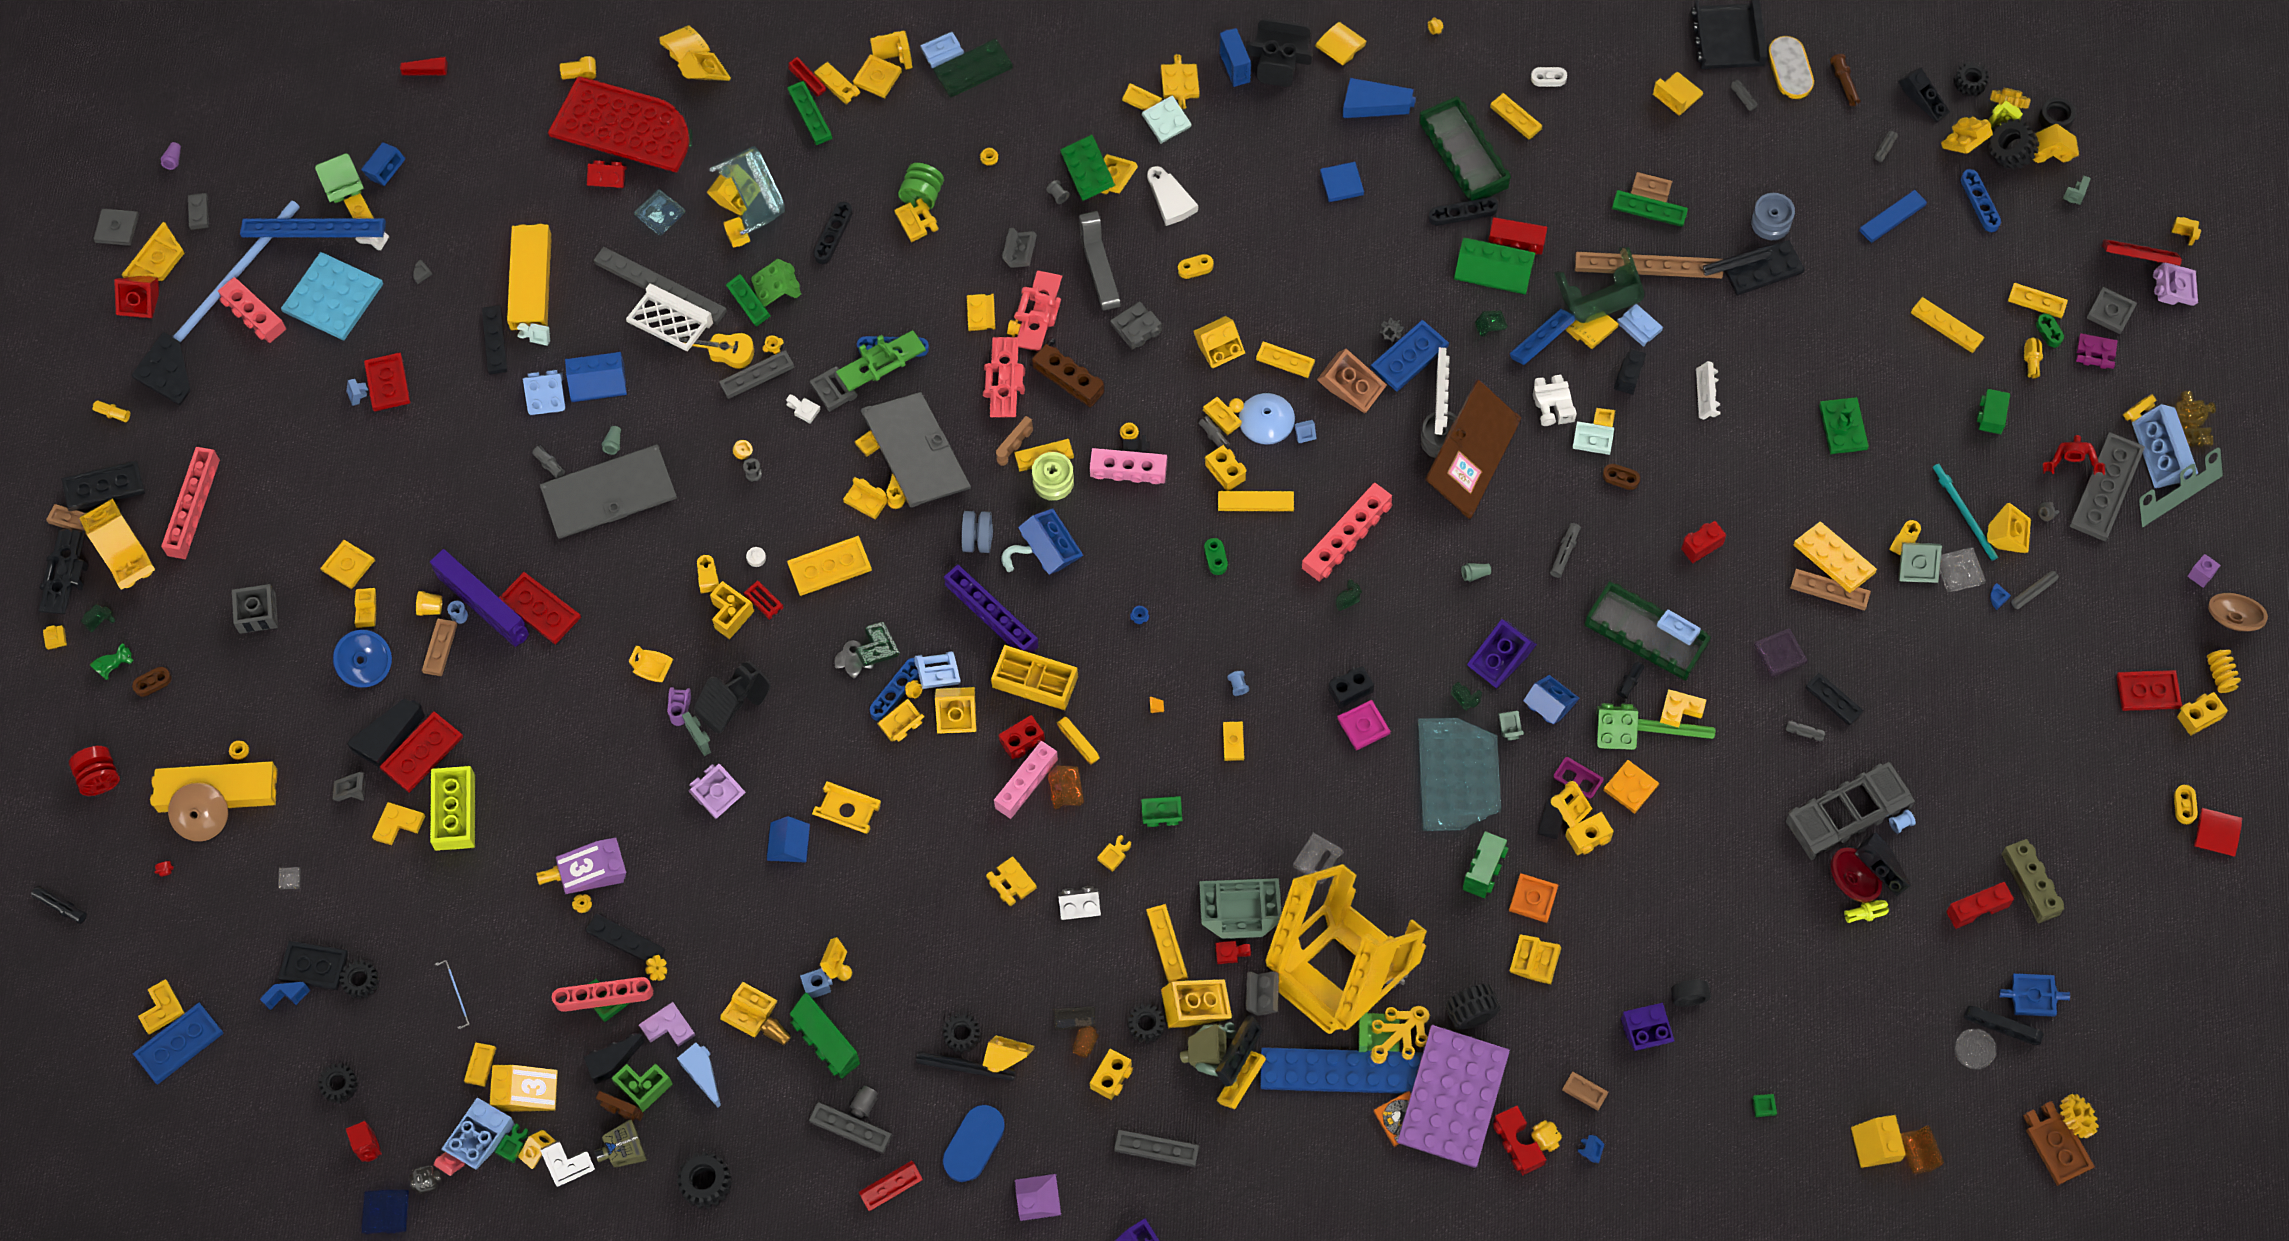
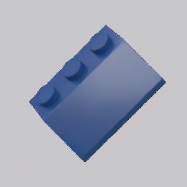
M621 352L565 359L571 402L627 395L625 368Z
M1054 509L1035 514L1018 527L1023 538L1027 540L1032 548V552L1038 557L1043 569L1049 575L1060 571L1084 556Z

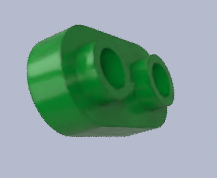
M1210 538L1204 545L1209 570L1215 575L1224 574L1227 570L1228 562L1223 543L1217 538ZM1219 561L1221 564L1216 565L1215 562Z

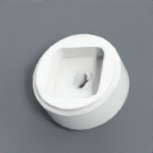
M753 547L747 552V561L751 566L759 567L765 563L766 555L763 549Z

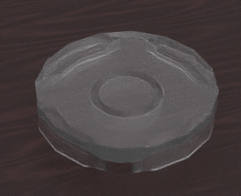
M1968 1029L1959 1035L1955 1042L1954 1051L1961 1064L1970 1069L1978 1070L1992 1063L1996 1056V1044L1987 1032L1980 1029Z

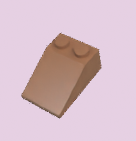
M1347 349L1338 352L1317 379L1331 393L1363 413L1368 411L1387 386Z

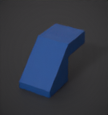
M304 982L274 984L260 1000L269 1010L284 996L297 1005L310 989Z

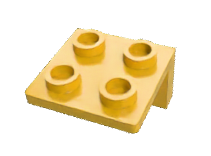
M905 31L883 36L879 35L870 39L873 56L882 60L899 56L900 63H904L905 69L912 68L910 48Z
M1676 72L1666 82L1661 78L1655 82L1653 95L1680 116L1703 95V92L1679 72Z

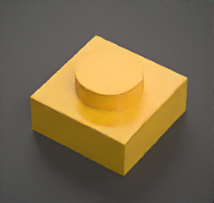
M1596 408L1594 424L1613 427L1615 410Z

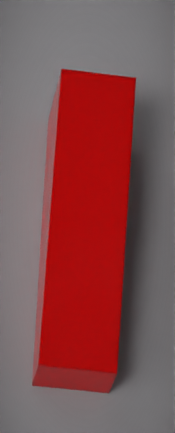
M446 57L401 63L400 70L402 75H446L448 63Z
M798 57L789 62V70L800 81H804L805 85L817 97L826 91V87Z

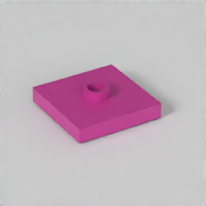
M1372 700L1339 715L1337 718L1356 751L1389 735L1391 732Z

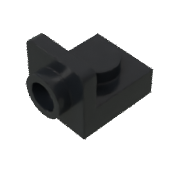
M1142 435V439H1124L1123 451L1149 453L1150 441H1146V435Z

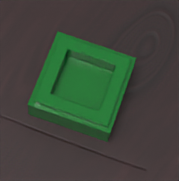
M1774 1094L1754 1095L1752 1097L1756 1117L1777 1115Z

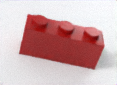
M1493 217L1488 243L1542 255L1547 227Z

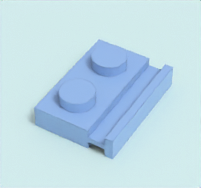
M953 32L920 45L923 54L932 68L964 55V51L961 49Z
M1637 304L1617 320L1618 325L1643 347L1663 329L1657 321Z

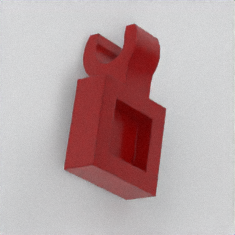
M1236 941L1216 943L1218 964L1238 963L1237 957L1251 956L1250 944L1236 947Z

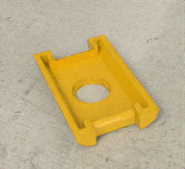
M826 782L823 788L824 792L827 793L820 808L815 806L812 814L867 834L870 831L868 823L874 810H879L881 801ZM843 804H852L855 808L854 814L850 817H843L839 812L840 807Z

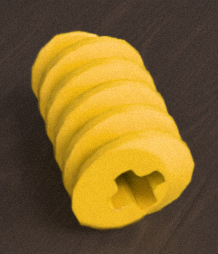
M2218 650L2207 655V661L2211 665L2210 670L2213 672V678L2216 679L2215 684L2218 686L2217 690L2219 693L2236 690L2239 687L2236 684L2241 681L2240 678H2234L2239 674L2238 671H2232V669L2236 668V665L2229 664L2234 660L2233 657H2227L2231 654V650Z

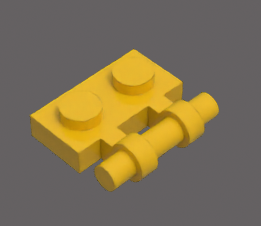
M922 198L916 201L918 206L913 208L910 202L894 210L911 242L927 235L926 227H930L932 232L939 229L935 217L929 212V206L927 203H924ZM923 214L925 220L921 221L918 215Z
M1013 856L997 867V871L1000 873L999 876H995L992 871L986 875L990 881L989 884L992 888H996L1000 893V898L1006 901L1009 906L1016 902L1013 898L1015 894L1020 899H1023L1037 888L1036 884ZM1006 881L1011 888L1006 889L1002 883Z

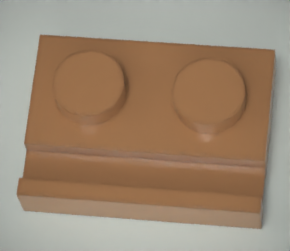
M1637 172L1631 194L1667 202L1672 181Z

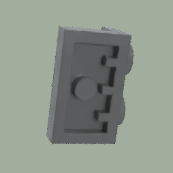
M1275 971L1263 974L1248 972L1246 982L1247 1011L1257 1016L1278 1012L1279 973Z

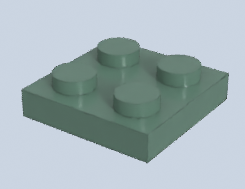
M1902 542L1899 581L1938 583L1942 545Z

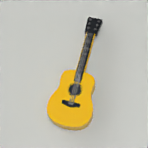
M743 333L732 335L715 334L711 341L697 339L692 345L707 348L712 361L724 362L737 369L747 367L754 356L753 341L750 336ZM681 337L679 341L686 344L690 338ZM665 340L663 342L664 346H675Z

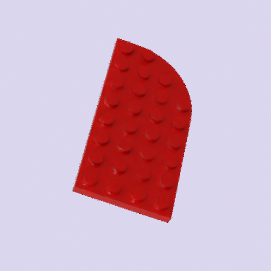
M580 76L577 77L548 131L549 136L676 173L689 147V131L683 116L670 103L656 97Z

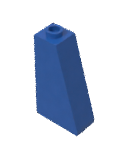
M1350 78L1343 107V118L1409 114L1410 108L1415 106L1416 97L1413 96L1414 89Z

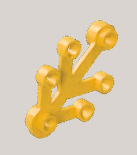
M1415 1006L1410 1011H1397L1395 1008L1389 1007L1385 1012L1386 1020L1405 1019L1408 1021L1405 1024H1384L1381 1020L1373 1021L1371 1029L1374 1033L1395 1032L1385 1043L1373 1047L1370 1056L1372 1061L1377 1064L1386 1061L1388 1051L1402 1037V1057L1406 1060L1414 1057L1415 1050L1411 1044L1410 1030L1415 1025L1417 1031L1415 1043L1417 1046L1424 1047L1428 1037L1425 1034L1424 1024L1429 1020V1012L1426 1008ZM1375 1025H1379L1381 1028L1377 1029ZM1419 1038H1422V1039H1424L1425 1041H1424V1042H1420L1418 1039H1419ZM1405 1051H1410L1412 1054L1408 1055Z

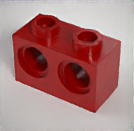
M1032 715L999 734V741L1012 760L1016 757L1024 756L1028 750L1036 748L1041 741L1045 740L1043 730ZM1028 732L1036 733L1034 736L1026 735ZM1014 741L1019 742L1017 746L1010 745Z
M366 1121L346 1128L352 1149L362 1162L375 1160L378 1155L382 1154L375 1132Z

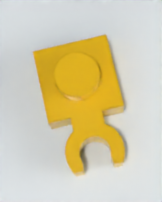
M1122 835L1117 838L1115 846L1109 843L1097 857L1098 861L1112 872L1124 860L1125 854L1122 852L1128 851L1131 848L1130 841L1126 845L1120 844L1123 841Z

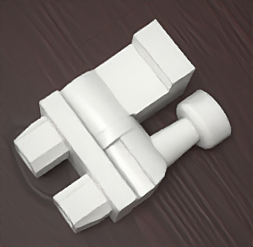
M1562 375L1553 376L1551 378L1552 384L1547 385L1545 378H1536L1534 381L1533 399L1535 400L1536 407L1541 408L1543 414L1540 417L1541 425L1549 426L1556 422L1555 415L1550 413V406H1554L1558 424L1575 422L1577 413L1575 407H1573L1568 382H1564Z

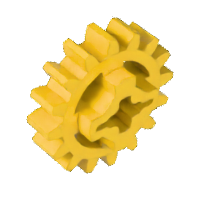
M2004 88L2002 91L1992 90L1990 100L1998 102L2000 105L2008 101L2011 105L2019 108H2029L2031 99L2021 96V91Z
M2071 1094L2061 1100L2060 1108L2063 1111L2060 1113L2065 1117L2063 1121L2068 1126V1129H2073L2074 1135L2078 1134L2080 1138L2085 1137L2086 1139L2097 1132L2096 1128L2099 1125L2095 1121L2098 1118L2093 1115L2095 1111L2092 1110L2090 1103L2086 1104L2083 1097L2080 1098L2078 1094Z

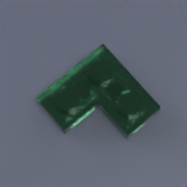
M884 622L866 626L865 632L871 643L856 649V653L864 667L898 657L900 652Z

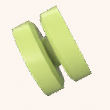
M1058 452L1042 454L1035 460L1032 466V478L1036 493L1047 500L1065 498L1074 486L1071 461L1065 455Z

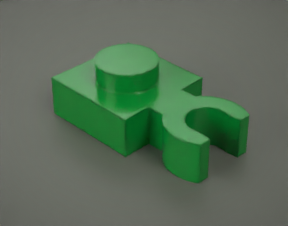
M517 1123L512 1128L511 1137L505 1134L495 1150L497 1155L512 1163L515 1162L524 1146L520 1141L529 1134L526 1128L521 1134H518L517 1131L520 1126Z

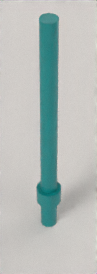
M1940 464L1934 465L1933 469L1939 477L1940 484L1950 494L1991 561L1997 559L1998 556L1952 485L1953 481L1950 476L1945 474Z

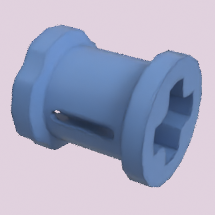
M461 601L451 602L447 610L451 615L452 621L458 624L467 621L468 613L465 610L464 604Z
M1235 671L1227 676L1228 680L1231 681L1234 696L1243 695L1249 691V687L1244 680L1245 674L1243 671Z

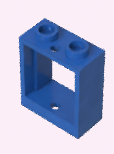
M1237 28L1221 32L1220 55L1233 87L1249 83L1251 61Z

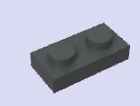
M207 194L188 195L190 229L208 228L209 210Z

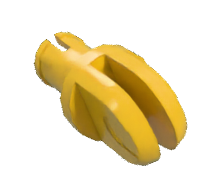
M2029 338L2024 347V360L2028 362V377L2038 378L2040 377L2039 362L2043 359L2042 343L2038 338Z

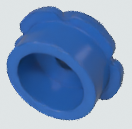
M1136 606L1130 614L1131 620H1134L1136 624L1147 622L1149 619L1148 610L1143 606Z

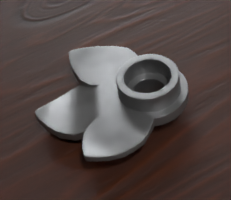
M852 640L848 641L844 645L843 651L836 655L835 668L845 667L847 673L852 678H856L862 667L873 668V659L868 651L862 649L859 642ZM855 647L857 651L852 653L849 651V648Z

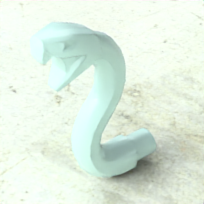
M1013 545L1002 553L1001 561L1007 572L1014 570L1010 558L1011 554L1015 552L1023 554L1032 553L1030 545Z

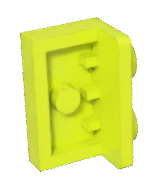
M2005 101L2002 105L1998 104L1993 109V114L1989 118L1991 129L1997 123L2000 126V123L2003 121L2007 123L2009 119L2013 121L2015 119L2020 120L2023 113L2017 106L2011 105L2008 101Z

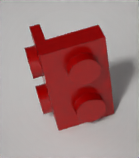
M593 161V164H588L587 185L624 188L627 166H622V162H611V165H604V161Z

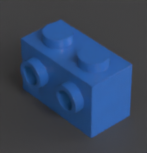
M382 142L361 170L371 181L385 186L406 158L396 147Z

